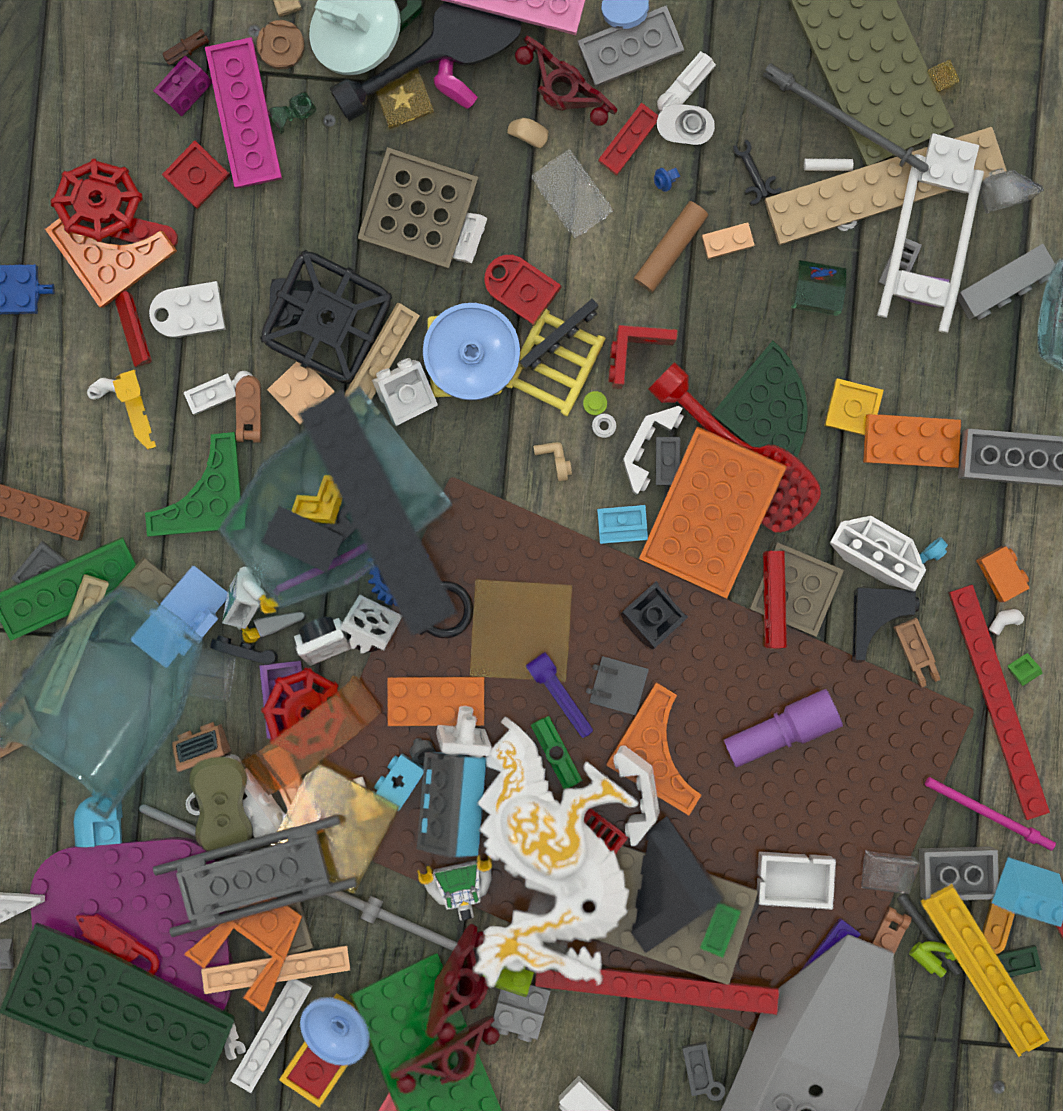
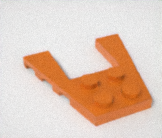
M277 897L270 898V899L263 900V901L256 902V903H252V904H249V905L241 906V907H239L238 909L244 908V907H247V906H251V905H254V904L262 903V902H265V901L273 900V899H276ZM284 906L219 924L188 950L185 955L202 968H206L233 929L240 932L272 956L269 963L243 997L264 1012L303 916L291 907Z

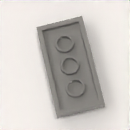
M667 6L648 12L646 19L638 26L629 29H623V27L619 26L617 28L611 27L577 42L595 87L684 52Z

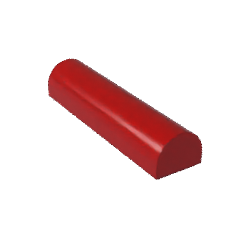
M764 551L765 647L787 648L785 551Z

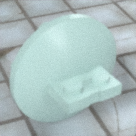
M395 0L317 1L316 10L310 24L309 37L315 56L326 68L342 75H357L375 68L388 58L400 32V13Z

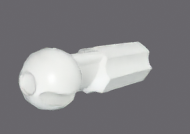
M700 51L670 88L659 97L657 106L660 112L669 105L683 104L715 68L716 64L707 54Z

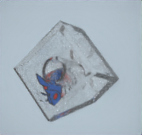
M1001 168L990 172L989 176L983 178L984 181L981 183L979 193L985 213L987 214L1030 201L1043 192L1044 189L1042 185L1014 170L1004 172V169Z

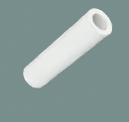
M804 159V171H853V159Z

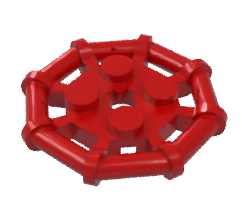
M91 159V162L68 172L64 171L61 174L62 179L54 198L51 199V206L55 208L64 225V231L68 234L75 233L96 239L97 242H102V239L126 228L130 229L133 226L132 220L143 197L142 193L137 190L126 167L120 168L97 161V159ZM99 171L113 176L109 178L99 175ZM92 172V175L88 176L89 179H86L84 181L83 179H77L83 175ZM123 182L127 192L121 193L117 188V184ZM69 186H74L71 195L66 196ZM97 195H100L101 201L93 203L91 197L95 198ZM122 201L129 202L124 215L119 212ZM65 206H73L75 214L71 218ZM112 218L117 220V222L104 228L101 227V223H109ZM81 220L94 223L95 229L79 225Z
M307 667L303 671L286 677H278L264 708H261V713L264 714L271 737L270 743L291 752L298 759H304L307 755L326 748L331 749L334 746L333 742L344 719H347V714L344 712L338 692L339 685L336 681L332 682ZM303 681V688L293 691L289 686ZM313 682L324 688L322 693L312 689ZM283 692L287 696L281 702V708H275L277 701L281 693ZM328 697L331 699L334 712H330L327 702ZM303 707L310 710L306 720L304 717H301ZM274 714H280L284 726L281 731L278 729ZM330 718H333V722L326 733L324 731L326 728L324 727L325 723ZM289 734L298 737V745L285 738ZM319 736L320 741L308 745V738Z

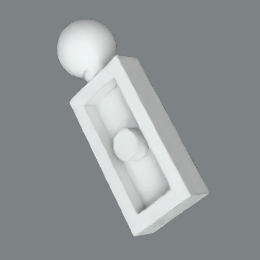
M240 371L236 374L234 380H231L229 374H225L185 391L184 395L192 414H199L236 398V384L243 376H252V374L248 371Z

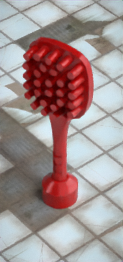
M674 362L648 390L661 403L678 402L708 432L787 466L761 524L773 532H785L798 525L814 509L821 496L820 484L812 472L797 457L779 446L768 444L762 447H752L730 433L687 391L689 389V375Z

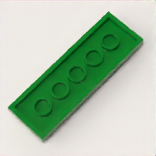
M124 537L0 591V622L10 641L69 615L84 574L108 581L109 585L103 599L112 596L114 589L137 565Z

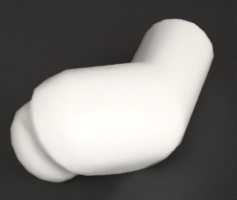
M107 378L98 379L87 390L88 397L95 400L101 398L109 391L115 392L112 382L114 380Z
M1017 609L1001 611L988 630L999 636L1005 625L1022 624L1024 616Z

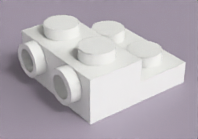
M410 358L398 362V368L392 371L389 368L376 373L377 378L372 380L380 401L385 404L391 421L395 426L438 405L421 363L416 360L411 361Z

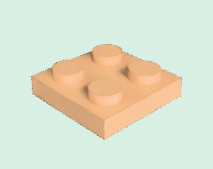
M298 362L294 363L267 389L300 425L303 422L298 412L335 393L316 371L308 367L305 369Z

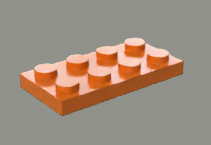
M866 414L863 463L958 468L961 420Z
M484 677L387 678L388 726H456L460 706L472 707L473 716L476 717L475 726H484Z

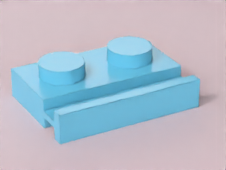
M645 505L597 509L600 544L648 539Z

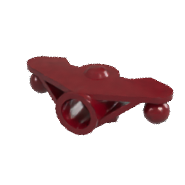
M529 36L524 38V42L527 45L521 46L516 50L515 59L521 65H528L534 59L533 52L537 54L543 84L537 90L542 94L546 104L556 110L563 111L574 108L596 107L590 113V121L596 126H602L607 123L609 112L614 115L616 114L617 108L601 92L590 86L576 67L558 60ZM544 62L553 69V71L549 73L548 76L546 74ZM562 82L568 84L572 89L567 95L559 96L553 92L552 86ZM578 91L588 98H577Z
M474 924L467 926L444 968L435 980V990L426 1034L432 1038L437 1035L442 1042H450L456 1035L455 1027L451 1023L445 1022L446 1018L468 1004L470 1009H476L487 994L488 979L483 976L479 977V973L474 971L477 963L473 947L478 949L485 942L484 931H478L477 926ZM458 982L460 984L459 993H457L456 986Z
M487 1016L468 1025L456 1033L454 1039L450 1042H442L439 1038L436 1039L433 1044L426 1048L425 1052L393 1069L390 1072L391 1078L398 1077L397 1087L399 1091L403 1094H408L415 1089L416 1079L411 1074H407L409 1071L441 1076L439 1079L441 1084L457 1082L468 1077L475 1067V1057L480 1041L482 1040L484 1044L491 1046L499 1040V1031L490 1025L495 1021L494 1017ZM455 1051L458 1055V1063L453 1069L449 1070L447 1060L450 1053ZM431 1061L434 1070L421 1068L420 1066Z

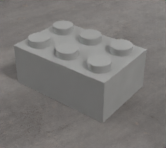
M991 846L919 848L920 897L927 900L931 897L930 895L952 884L962 900L993 899L999 884L998 850Z

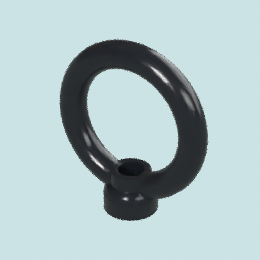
M442 581L446 591L455 593L462 600L464 613L461 621L448 629L437 628L433 625L420 632V635L427 632L434 637L446 639L455 637L466 630L473 617V602L468 592L462 586L451 581Z

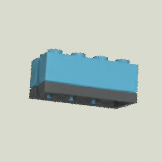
M425 752L417 839L418 850L447 857L478 856L482 807L477 803L484 794L486 758H475L467 754L450 756L444 752Z

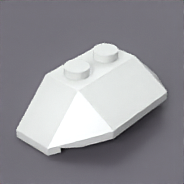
M872 516L841 522L830 541L832 547L846 562L891 586L915 591L926 571L913 539Z

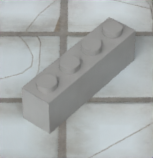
M1041 244L961 291L957 295V300L969 320L974 317L980 320L991 313L989 309L996 304L1001 308L1012 301L1010 296L1015 293L1021 296L1032 289L1031 284L1037 280L1040 284L1049 280L1056 264L1044 244Z

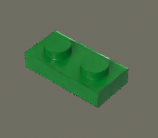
M719 902L700 949L723 958L741 911Z

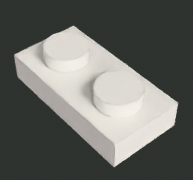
M467 213L452 259L472 263L481 235L484 232L487 221L486 217L480 214Z

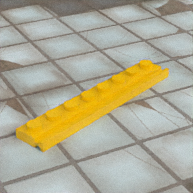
M950 884L930 895L931 897L927 900L923 899L921 901L923 907L1018 1057L1022 1056L1023 1052H1029L1050 1041L954 886Z

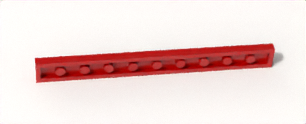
M968 585L950 591L948 594L1024 818L1030 820L1050 813L973 585Z
M556 968L536 972L535 987L777 1015L779 988L729 983L727 985L718 981L600 968L602 976L600 984H597L595 978H590L589 980L584 978L579 980L568 978Z

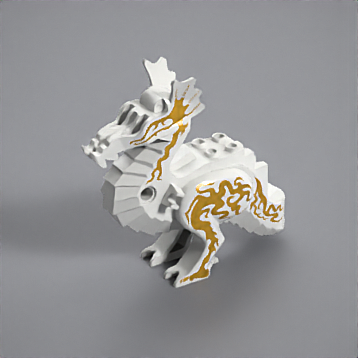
M504 717L501 723L510 730L491 749L490 756H486L487 766L499 770L501 773L477 803L490 814L479 829L489 838L484 844L488 848L485 853L495 861L499 860V858L506 863L504 868L515 877L518 874L525 877L526 887L555 895L556 906L551 912L541 915L514 911L512 924L508 927H488L484 932L485 942L477 949L481 960L475 966L474 971L484 974L488 979L490 987L495 985L504 965L515 971L523 969L525 965L536 972L556 968L568 978L575 980L595 978L597 984H600L602 976L600 974L601 957L599 952L595 954L592 960L584 947H582L577 957L572 948L565 955L543 944V942H555L556 939L572 941L573 938L590 942V938L606 937V933L618 926L617 921L628 912L625 905L629 889H625L623 870L619 869L614 851L610 852L602 839H598L593 831L584 823V815L589 808L601 804L619 802L627 807H635L638 805V802L586 762L584 769L593 780V783L584 789H565L562 803L560 804L554 799L552 792H548V781H545V769L542 765V757H539L536 744L522 729L507 717ZM585 900L595 902L596 909L593 912H586L583 909L582 903Z

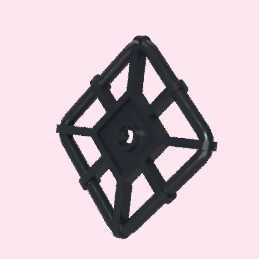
M304 250L301 251V255L294 261L281 290H278L275 295L277 298L263 325L260 339L270 349L300 363L301 367L305 369L308 367L330 379L346 383L347 385L352 383L372 344L376 341V336L389 311L391 299L393 298L391 293L388 294L387 290L382 286L354 273L352 268H344L317 253ZM312 262L342 277L335 294L320 287ZM304 264L313 287L307 303L289 295ZM348 281H351L379 297L355 305L342 298L341 295ZM286 301L303 309L296 325L271 333ZM381 303L367 334L351 326L358 310ZM327 311H330V317L333 318L332 323L327 322L324 324L322 322L323 318L320 317L321 313L326 314ZM300 331L312 337L313 340L304 355L275 341L274 338ZM347 332L364 340L350 370L341 349V344ZM319 341L334 348L342 373L312 359Z

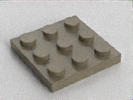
M777 542L773 551H785L786 625L817 637L844 570ZM763 576L749 607L750 610L764 615Z

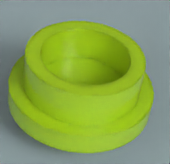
M592 391L584 398V409L591 415H600L607 407V399L601 392Z

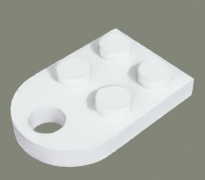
M217 281L168 289L159 293L151 303L149 310L151 323L157 331L167 337L179 338L226 330ZM160 309H166L169 313L168 319L164 322H159L156 318V314Z

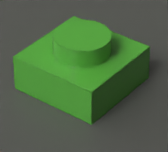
M1028 653L1007 666L1009 672L1022 686L1043 674L1040 666Z

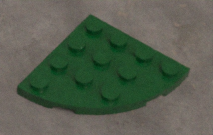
M772 340L711 415L739 439L752 447H762L768 444L776 445L798 457L807 428L808 415L805 390L792 361L783 349Z

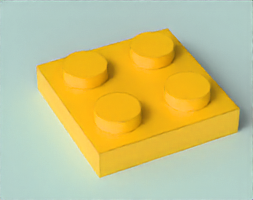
M835 379L824 426L865 436L866 414L878 415L883 390Z

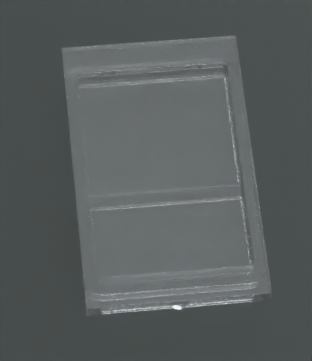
M570 149L553 161H550L531 176L537 188L575 239L614 212V209Z

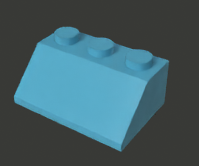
M1008 857L992 903L1010 912L1061 927L1063 923V883L1060 874Z

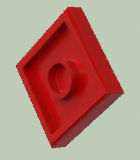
M194 141L164 171L162 176L198 209L230 174Z

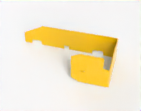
M136 370L121 373L115 377L117 380L112 381L117 398L121 402H125L135 437L147 449L156 447L155 441H151L149 434L152 433L147 415H143L142 412L145 411L135 374Z

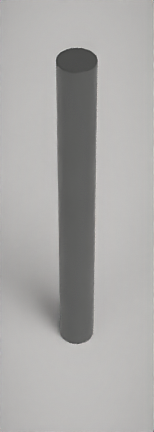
M900 894L897 900L909 916L912 917V920L928 941L942 943L906 894ZM937 951L955 976L962 972L961 967L955 960L946 959L944 957L945 953Z

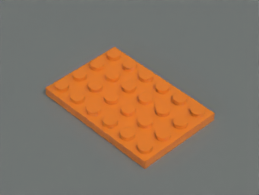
M697 427L639 559L727 599L787 466Z

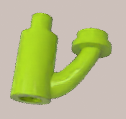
M935 941L916 943L910 950L909 955L930 974L936 973L941 978L947 972L941 966L942 961L931 951L943 952L946 959L956 960L947 944Z

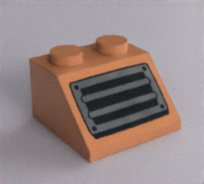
M214 722L201 726V732L192 735V732L188 731L177 735L178 740L173 742L172 745L178 772L193 767L202 760L220 757L231 751L221 724L215 726Z

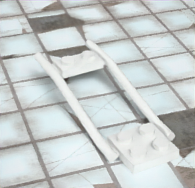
M932 134L926 156L914 155L927 163L929 169L927 172H921L911 166L878 316L887 318L892 295L894 294L895 296L944 307L939 332L948 333L984 171L974 170L979 145ZM918 181L969 194L951 283L899 270Z

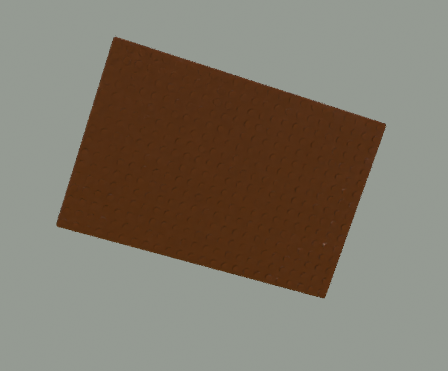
M450 478L421 542L441 581L457 583L470 595L473 602L472 620L461 634L445 639L434 637L427 632L423 635L418 633L412 636L402 616L385 649L379 648L377 651L371 652L345 710L347 719H344L333 742L334 746L331 749L328 748L309 791L320 820L338 815L341 821L377 836L378 838L369 856V860L418 882L420 881L417 870L421 874L428 873L427 866L431 867L433 874L434 869L477 860V856L447 857L417 849L423 775L399 812L377 798L382 815L358 822L351 798L357 797L352 781L361 776L364 778L367 793L375 791L376 794L378 790L374 786L381 776L387 777L391 771L387 767L394 756L399 758L403 753L412 759L410 748L414 745L413 741L416 738L431 741L435 751L441 752L436 734L437 726H388V677H484V726H475V728L486 730L491 749L510 730L501 723L503 718L507 717L536 744L539 757H542L545 781H548V792H552L554 799L561 804L564 789L530 726L549 715L582 778V781L567 789H584L593 783V780L584 769L587 762L638 802V805L635 807H627L619 802L592 807L594 811L625 832V824L628 823L631 815L645 814L641 812L640 800L643 799L642 790H638L636 783L625 776L620 777L618 772L606 766L636 715L589 703L591 694L586 693V689H593L598 670L592 669L593 664L600 665L601 658L604 656L649 669L637 712L656 682L677 695L672 704L667 722L668 749L673 764L681 777L694 790L699 792L701 797L690 815L685 814L657 797L660 813L651 827L668 816L710 875L757 890V878H761L758 875L759 852L805 854L808 858L809 855L832 856L836 860L833 909L759 905L747 926L730 983L780 988L801 971L840 918L861 934L858 937L859 939L872 943L939 793L925 786V782L928 777H931L943 784L972 719L973 709L925 687L921 688L920 685L867 661L862 663L852 662L851 654L786 626L787 648H766L764 615L607 545L600 544L598 541L459 479ZM657 581L663 591L688 618L652 650L644 645L626 626L620 613ZM447 591L458 613L435 624L434 626L437 628H452L463 617L464 606L462 600L451 591ZM393 603L391 610L402 615L398 607L394 606ZM543 652L547 653L557 668L555 675L593 728L590 735L582 738L544 683L539 684L535 681L525 666ZM827 689L843 727L804 744L797 741L793 742L790 748L784 746L736 768L723 739L773 718L774 713L780 715L784 713L787 705ZM554 746L550 749L549 754L552 758L558 759L562 757L563 749L559 746ZM487 762L484 794L501 773L499 770L488 767ZM399 775L397 778L393 776L395 786L398 787L399 784H405L402 782L403 776ZM483 808L480 828L490 816ZM591 816L587 821L586 825L588 827L595 820V817ZM599 822L593 830L595 835L603 825L602 822ZM326 828L324 832L318 834V837L324 839L328 831V828ZM607 828L600 837L603 841L611 829ZM480 831L478 855H480V860L487 861L488 854L485 851L488 848L484 844L489 838ZM647 833L636 846H631L630 838H627L623 845L646 853L648 840H646ZM615 834L608 845L612 847L619 835ZM492 858V880L487 894L481 897L479 903L471 904L480 910L512 923L514 911L537 915L551 912L556 906V896L526 887L525 877L520 874L515 877L504 868L506 863L499 858V860L495 861ZM585 900L582 903V907L586 912H593L596 909V904L592 900ZM573 938L572 941L556 939L554 942L567 949L572 948L579 954L582 947H584L592 960L595 954L599 952L601 964L614 970L715 981L590 938V942L578 938ZM697 1006L753 1032L760 1016L758 1012Z

